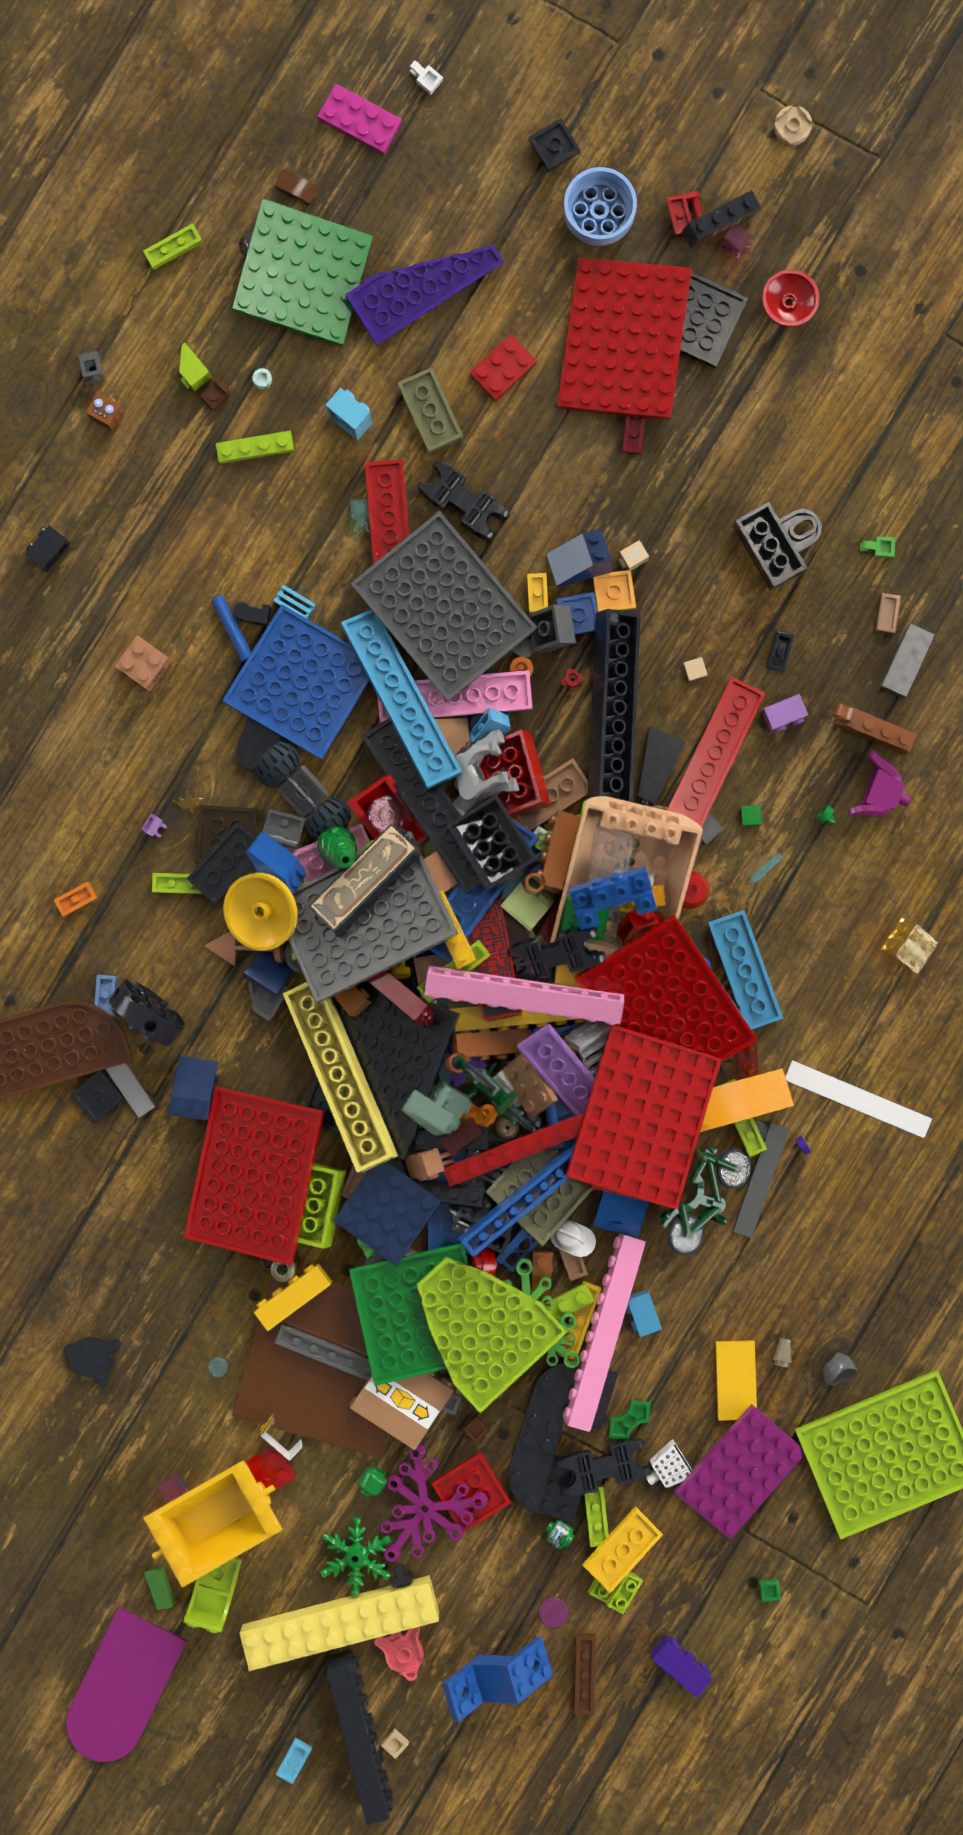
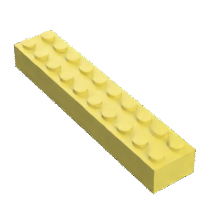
M307 982L283 993L356 1172H365L397 1157L396 1149L332 997L319 1004L316 1003Z
M428 1575L414 1579L412 1583L397 1587L390 1585L360 1593L357 1597L348 1596L245 1623L240 1630V1636L249 1671L435 1623L439 1621V1610L431 1578Z

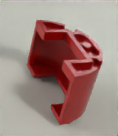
M390 774L388 776L384 775L347 802L374 840L382 832L376 830L371 825L369 811L371 805L380 798L391 799L398 805L400 810L398 825L406 832L411 831L418 844L428 838V835L394 787L396 782Z

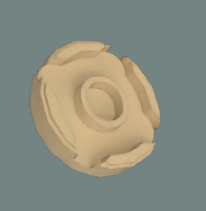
M799 106L783 108L777 114L774 123V132L777 138L788 145H798L804 142L812 129L810 114L803 107Z

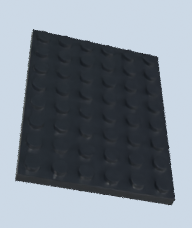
M365 980L359 983L361 988H366L371 994L369 998L372 1000V1003L357 1017L349 1016L343 1007L339 1016L396 1149L397 1157L406 1160L419 1124L402 1111V1108L414 1089L427 1098L430 1097L461 1014L421 999L435 1012L432 1022L422 1028ZM316 1075L305 1107L325 1111L322 1127L341 1134Z

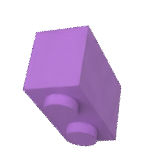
M800 694L768 706L761 711L769 731L775 730L776 733L787 729L786 725L793 723L795 726L804 722V718L808 716Z

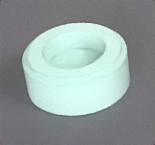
M266 369L256 370L253 374L254 385L259 389L269 388L272 384L270 372Z

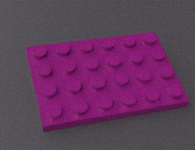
M751 1404L674 1492L731 1540L805 1456L802 1446Z

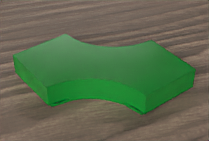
M631 1400L628 1409L623 1414L617 1417H610L608 1437L628 1440L630 1432L634 1427L641 1423H648L650 1401Z

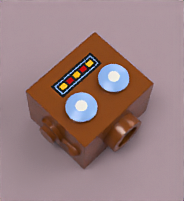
M96 393L89 404L86 414L93 421L113 431L124 411L114 398L108 395L104 397Z

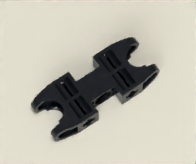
M435 460L432 466L439 472L440 481L434 485L419 482L417 485L419 491L430 503L443 512L451 505L464 515L460 520L463 527L482 539L492 541L495 536L488 530L487 520L492 517H501L507 520L510 517L508 511L497 499L484 490L476 497L463 487L466 483L464 475L453 467Z
M579 926L562 930L558 936L559 941L545 944L542 935L513 944L507 949L508 956L519 957L526 963L525 969L515 973L516 978L535 981L551 977L554 971L553 967L568 964L571 973L588 969L601 963L606 959L605 952L592 950L586 944L589 938L598 934L596 927L581 931Z
M628 1439L608 1443L609 1454L591 1458L590 1451L585 1449L569 1453L554 1461L555 1468L565 1467V1469L572 1471V1480L566 1484V1487L560 1489V1494L562 1496H579L599 1491L597 1481L613 1476L615 1483L623 1485L651 1474V1466L640 1467V1465H635L633 1461L634 1454L640 1450L639 1448L646 1445L645 1440Z

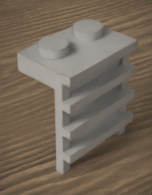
M587 1021V1023L565 1036L566 1042L578 1050L581 1062L592 1075L596 1074L599 1062L591 1068L589 1067L600 1060L603 1049L587 1059L586 1057L605 1045L610 1026L603 1021Z

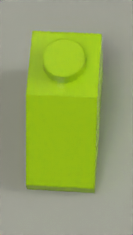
M183 343L179 369L182 379L180 380L187 389L191 387L195 392L212 377L187 344Z

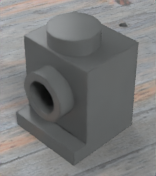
M94 351L78 355L85 381L90 384L100 383L101 379L105 378L99 353Z

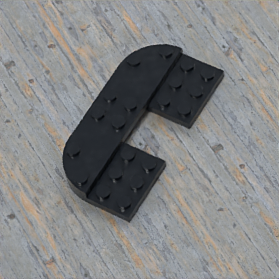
M560 1360L555 1366L546 1367L534 1382L522 1427L509 1464V1484L516 1500L528 1511L535 1514L539 1512L573 1523L581 1495L562 1496L560 1494V1489L566 1487V1484L572 1480V1471L565 1469V1467L555 1468L554 1461L562 1457L556 1455L555 1451L564 1425L563 1413L570 1402L569 1392L571 1388H574L575 1372L580 1368L581 1361H579L578 1366L575 1368H569L565 1365L564 1360ZM612 1370L607 1372L592 1424L594 1428L602 1429L618 1372Z

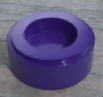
M802 1135L796 1138V1142L804 1155L812 1152Z

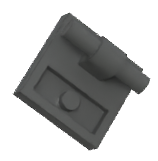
M268 809L263 831L291 853L299 848L306 818Z

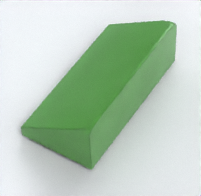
M160 1566L146 1571L144 1574L157 1610L174 1607L176 1601L164 1567Z

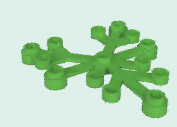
M526 1258L520 1259L517 1262L516 1269L521 1275L522 1291L537 1300L545 1290L551 1287L550 1278L542 1277L539 1286L531 1294L529 1274L532 1271V1263ZM526 1263L528 1267L526 1269L521 1268V1264ZM504 1280L505 1283L513 1286L510 1280ZM546 1280L549 1282V1285L543 1286L542 1282ZM544 1296L541 1303L546 1309H550L553 1306V1299L550 1296ZM544 1300L551 1301L549 1305H545L543 1302ZM570 1312L564 1313L561 1317H555L566 1330H571L576 1325V1317ZM570 1317L572 1321L567 1323L565 1318ZM567 1332L548 1350L546 1357L548 1365L555 1366L558 1363L556 1350L564 1357V1363L567 1367L575 1368L578 1366L580 1361L579 1354L573 1350L569 1351L561 1345H573L576 1342L574 1333ZM568 1336H572L574 1338L572 1341L566 1340ZM574 1355L575 1359L569 1360L568 1357ZM555 1357L556 1360L554 1362L549 1361V1358Z

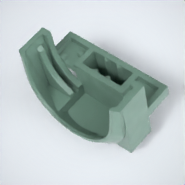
M440 1079L429 1098L414 1089L402 1111L426 1130L438 1136L450 1134L452 1130H457L461 1123L459 1121L462 1114L466 1115L471 1107V1100L467 1095L449 1085L448 1082Z

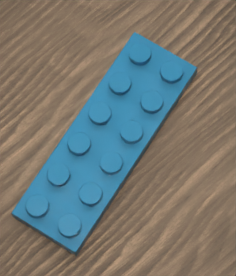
M745 910L708 922L736 1004L741 1008L738 1010L750 1028L755 1029L783 1019Z

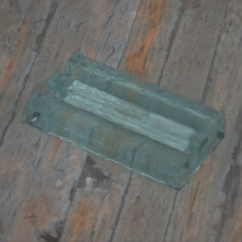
M775 853L748 880L752 884L756 883L784 857L780 853Z

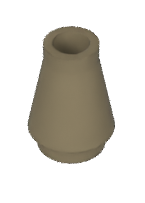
M779 1338V1343L772 1359L774 1360V1365L789 1368L790 1363H792L791 1340Z

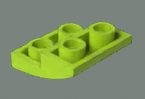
M630 1571L611 1593L596 1579H594L588 1592L595 1598L605 1602L608 1607L624 1614L643 1580Z

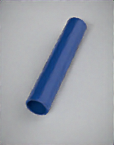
M223 595L212 599L211 602L241 662L244 663L252 652Z

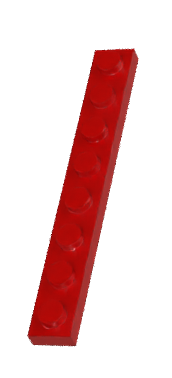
M584 1112L444 1167V1173L450 1187L577 1137Z

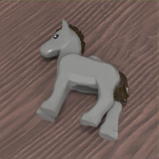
M499 729L491 731L485 738L477 741L475 745H473L472 741L466 742L465 747H462L455 755L462 774L455 777L454 785L459 791V796L452 803L461 816L496 794L498 795L505 791H519L516 779H508V772L503 771L485 780L479 767L485 755L493 754L499 756L502 754L498 744L504 743L505 740Z

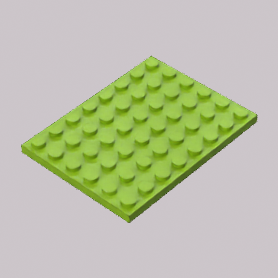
M937 1370L794 1429L840 1539L963 1489V1429Z

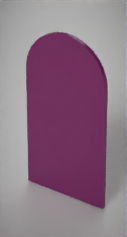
M118 1607L67 1714V1733L72 1745L80 1754L94 1761L110 1762L126 1756L134 1749L187 1642L186 1639Z

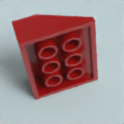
M519 730L505 736V742L498 744L502 754L499 756L493 754L485 755L479 765L485 780L503 771L508 772V779H516L519 791H505L497 795L511 817L550 806L551 803L532 734Z

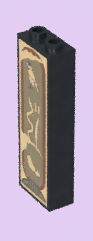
M391 823L354 860L352 866L345 868L308 905L338 937L422 855L418 849L420 845L413 838L409 840L405 836L407 832L400 825L396 827Z

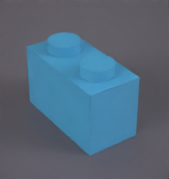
M648 1290L630 1295L626 1311L627 1314H632L634 1321H631L634 1333L638 1332L639 1336L642 1337L662 1330Z

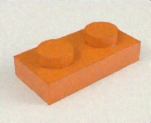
M87 881L54 899L62 916L65 917L97 900L98 897L90 882Z

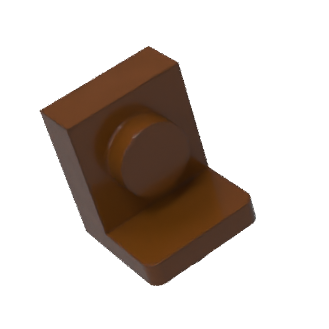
M216 377L213 378L214 383L200 395L213 411L231 396L228 391L230 387L223 379L219 381Z

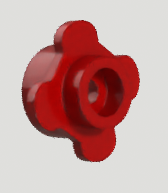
M570 668L566 671L567 674L561 680L563 686H569L572 691H576L584 676Z

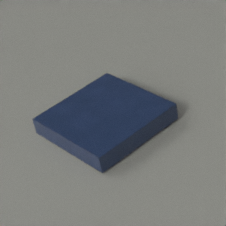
M261 951L244 972L243 977L276 997L294 973V970L285 961L284 963H277L273 953Z

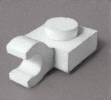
M415 60L410 65V73L418 77L416 83L430 95L443 81V77L429 65L424 69Z

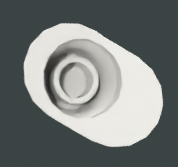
M566 1220L551 1236V1241L555 1247L578 1257L587 1256L592 1253L596 1244L595 1235L590 1229L570 1220Z

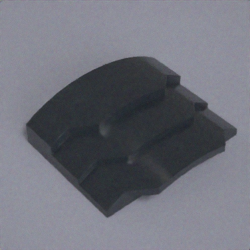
M499 1167L461 1182L459 1185L480 1187L487 1190L505 1171V1168ZM485 1193L483 1209L449 1205L448 1208L453 1218L450 1229L462 1235L493 1210L497 1204ZM514 1224L486 1247L503 1255L511 1236L509 1235Z

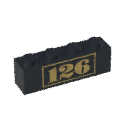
M751 190L690 221L682 233L690 248H693L752 218L761 206Z

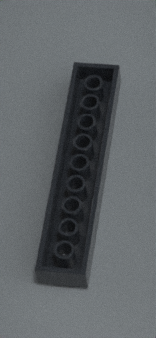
M613 609L596 612L588 799L607 796L628 802L633 801L641 614Z

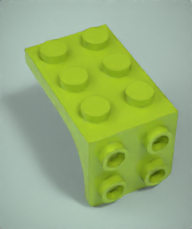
M236 1556L196 1580L191 1601L184 1617V1623H187L192 1628H205L211 1633L222 1631L243 1558Z

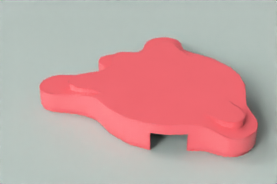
M421 1626L408 1629L405 1634L400 1631L374 1639V1644L384 1652L388 1667L392 1671L399 1672L408 1681H413L417 1678L418 1670L424 1657L423 1646L418 1637Z

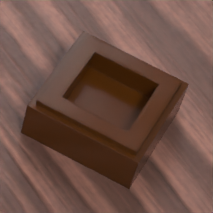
M478 1415L462 1427L475 1444L490 1431Z

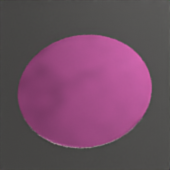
M551 1598L542 1603L539 1609V1616L546 1626L555 1628L565 1623L568 1617V1609L563 1601Z

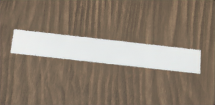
M793 1060L785 1077L788 1082L923 1138L932 1118Z

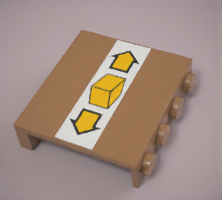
M436 1372L374 1386L371 1375L358 1396L353 1397L351 1400L350 1408L415 1450L453 1394L454 1389L450 1380L445 1377L439 1378L435 1375Z

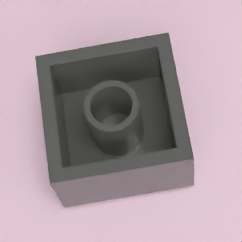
M551 605L527 614L537 627V630L530 635L533 652H551L576 643L570 605Z

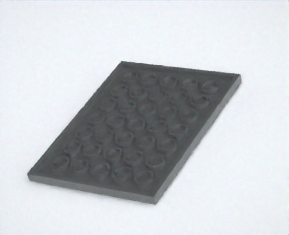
M440 511L350 583L448 702L537 630L536 625Z
M411 831L407 832V834H406L405 836H406L409 840H410L411 838L414 839L413 834L411 833ZM422 855L340 937L308 905L345 868L337 867L297 888L293 897L297 905L298 919L296 928L289 941L316 1003L319 1004L459 934Z

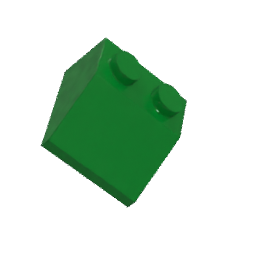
M570 895L565 898L559 932L579 926ZM610 908L596 911L600 924L596 926L598 934L588 940L602 941L604 939Z

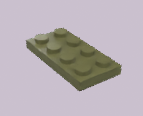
M432 367L397 382L428 453L463 438V434Z

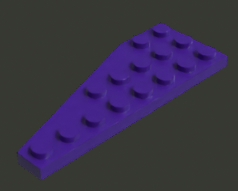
M494 245L471 250V252L414 264L405 268H397L389 272L377 273L346 293L345 296L377 346L502 265L504 261Z

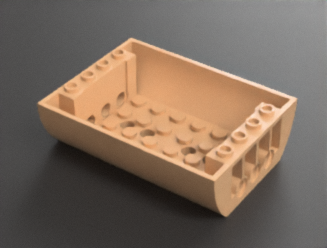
M607 796L588 799L581 818L551 942L559 941L558 936L561 933L559 928L565 898L570 895L569 888L591 882L598 877H610L617 870L632 871L646 867L647 872H654L653 886L663 885L665 905L657 906L658 910L654 912H660L664 920L674 914L679 919L702 836V828L682 814ZM631 839H637L640 844L638 847L632 848L628 842ZM626 857H632L635 863L627 866L623 861ZM619 905L611 907L609 915L613 911H617L621 915L616 920L611 919L610 916L608 917V920L614 922V928H617L627 912L620 910ZM614 933L612 935L605 934L602 941H586L590 949L597 950L598 952L603 951L606 957L623 947L620 939Z

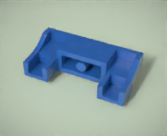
M646 867L625 873L616 872L610 877H598L591 882L569 888L580 931L600 925L596 911L634 901L638 915L658 910Z

